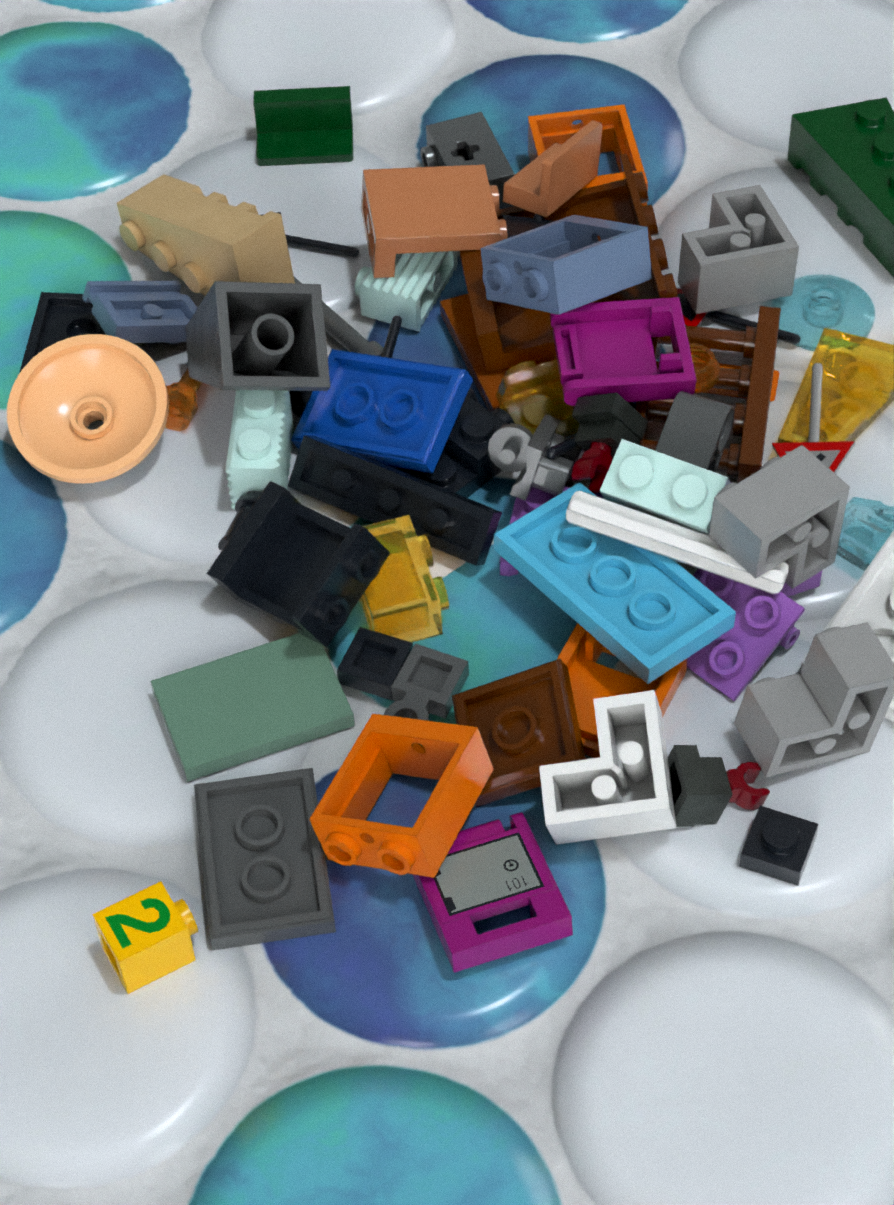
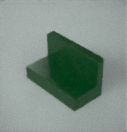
M350 86L254 91L253 105L257 130V164L259 166L339 163L354 160Z

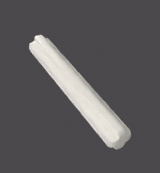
M576 491L567 507L566 520L570 524L773 595L780 593L788 575L789 565L784 561L755 579L709 535L583 491Z

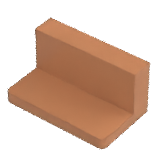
M592 120L562 145L554 143L504 183L503 202L546 218L598 175L603 124Z

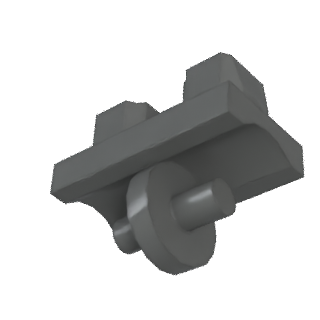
M545 414L534 434L524 426L513 423L502 425L493 433L488 444V452L492 462L503 471L513 473L521 471L512 487L510 495L526 501L533 487L555 496L564 491L568 478L570 479L572 476L573 466L578 460L582 448L578 446L554 459H549L546 456V451L549 448L569 439L556 434L560 419Z

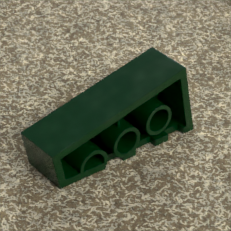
M887 97L792 114L787 160L796 170L800 168L805 170L810 176L811 187L820 196L827 195L838 207V217L846 226L852 225L864 236L863 244L894 278V111Z

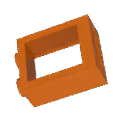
M624 104L528 116V155L530 162L554 143L562 145L593 120L603 124L600 153L614 151L620 173L598 175L582 189L623 180L620 155L627 153L632 172L642 171L648 193V181ZM575 120H581L579 124H572Z
M372 714L309 819L327 859L344 866L359 865L388 870L398 875L408 873L435 878L494 770L478 727ZM392 774L439 780L412 828L365 821Z

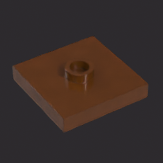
M561 659L452 695L456 724L478 727L494 768L474 804L476 807L540 787L539 766L585 760L568 667Z

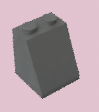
M215 281L185 327L190 378L220 390L328 391L330 389L321 284Z

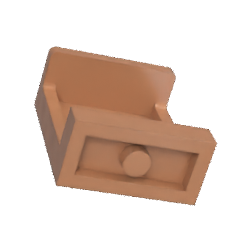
M485 165L363 170L361 213L374 278L394 277L396 254L481 250L480 248L508 238L505 219H497L499 214L497 185H489Z

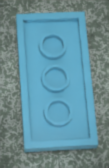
M580 482L494 534V550L647 684L734 627L736 611L673 559L570 524L566 520V511L573 494L576 491H583L595 495Z

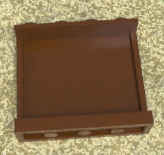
M627 153L620 155L623 180L579 190L547 218L545 217L544 220L557 221L571 215H579L648 227L652 279L591 303L678 297L673 274L662 275L661 272L662 270L669 269L662 238L652 240L651 237L659 235L652 204L642 206V203L649 202L642 171L632 172ZM512 206L500 209L497 219H503L502 215L534 218L535 213ZM481 250L459 251L486 371L492 372L556 356L550 313L487 300L482 277Z

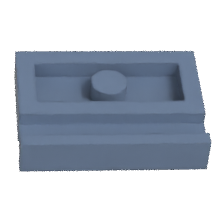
M87 281L82 297L85 303L93 304L91 312L106 335L118 337L133 344L152 342L178 344L186 342L185 327L198 308L188 294L180 293L182 285L179 281Z

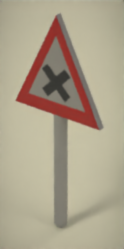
M815 363L812 366L808 442L772 443V447L776 454L782 457L803 445L836 474L855 446V441L819 442L823 366L820 363Z

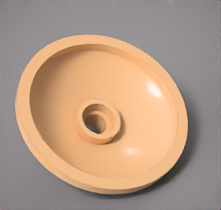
M86 334L74 336L56 342L39 352L19 373L12 386L7 403L8 428L19 453L40 473L67 483L101 482L129 471L146 458L156 446L167 423L169 412L168 391L156 363L145 351L135 344L110 335ZM97 420L104 421L99 428L88 429L92 422Z

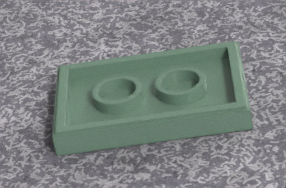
M300 633L151 681L154 697L187 782L355 726L354 714L324 647Z

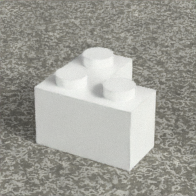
M655 690L593 699L600 757L539 766L545 826L555 844L677 828L663 718Z

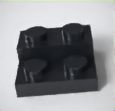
M470 387L433 474L399 467L393 468L468 498L502 471L490 459L488 452L489 440L495 430L502 425L515 423L505 410L495 408L490 412L480 405L476 394Z

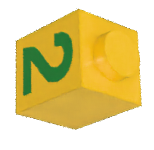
M161 881L92 914L101 947L127 994L196 960L190 937L198 933L195 919L183 899L175 902L172 901Z

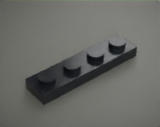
M314 435L303 436L287 486L476 566L485 564L502 514L501 511Z

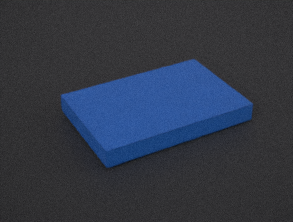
M331 349L328 356L330 389L328 391L312 392L291 438L293 444L299 449L304 435H314L388 466L433 474L473 381L467 370Z

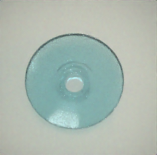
M815 274L796 278L794 280L792 296L773 299L771 307L781 308L779 329L800 336V342L793 345L815 352H837L859 344L869 335L875 320V308L869 295L857 284L833 275Z

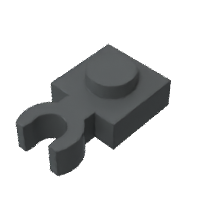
M415 643L391 686L392 700L396 702L388 706L384 715L429 721V714L431 713L446 719L453 706L452 695L460 693L469 676L468 661Z

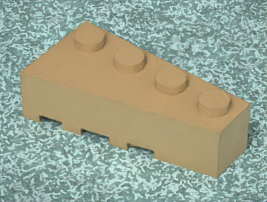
M165 174L116 203L122 223L119 226V231L126 245L131 250H138L152 259L162 271H169L180 278L195 293L200 292L206 296L215 281L295 283L282 216L279 213L269 211L263 216L258 215L255 205L242 202L237 206H232L228 203L226 195L213 192L208 196H204L199 186Z

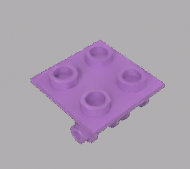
M698 568L693 576L735 610L736 615L732 629L687 658V668L735 702L776 647L781 645L785 649H789L797 641L800 630L794 627V624L803 614L805 608L782 592L773 595Z

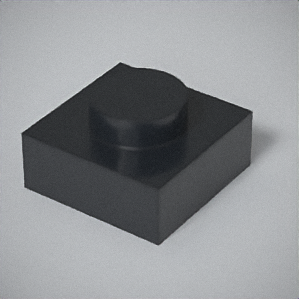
M359 627L337 669L340 685L392 700L391 686L411 652L413 643Z
M760 805L741 852L739 867L798 886L816 840L819 824Z

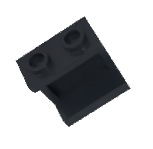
M270 481L206 574L237 601L327 648L339 629L346 623L349 614L370 583L379 574L390 552L365 527L354 524L352 528H349L302 505L286 488Z

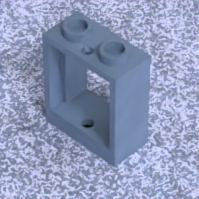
M571 215L480 248L483 266L482 277L487 300L558 315L652 279L648 227Z

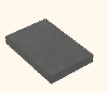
M313 768L195 784L194 792L212 951L336 932L326 857L309 820L318 805Z

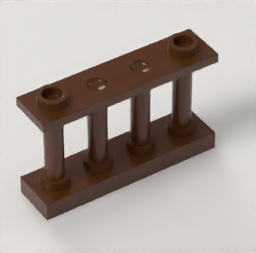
M760 306L757 327L747 326L746 331L685 325L690 347L743 352V358L753 359L752 365L741 364V370L694 365L697 387L738 391V396L748 397L747 404L736 403L731 429L733 430L732 436L742 437V443H731L730 449L725 448L718 466V470H727V476L737 477V483L762 468L781 308ZM670 336L651 337L657 369L660 362L661 344L672 345ZM659 400L636 402L635 410L648 422L665 423L673 402ZM647 422L643 440H640L639 445L655 451L658 441L646 440Z

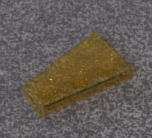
M824 328L781 430L778 443L808 442L812 366L815 363H820L823 366L819 442L855 441L894 401V345Z

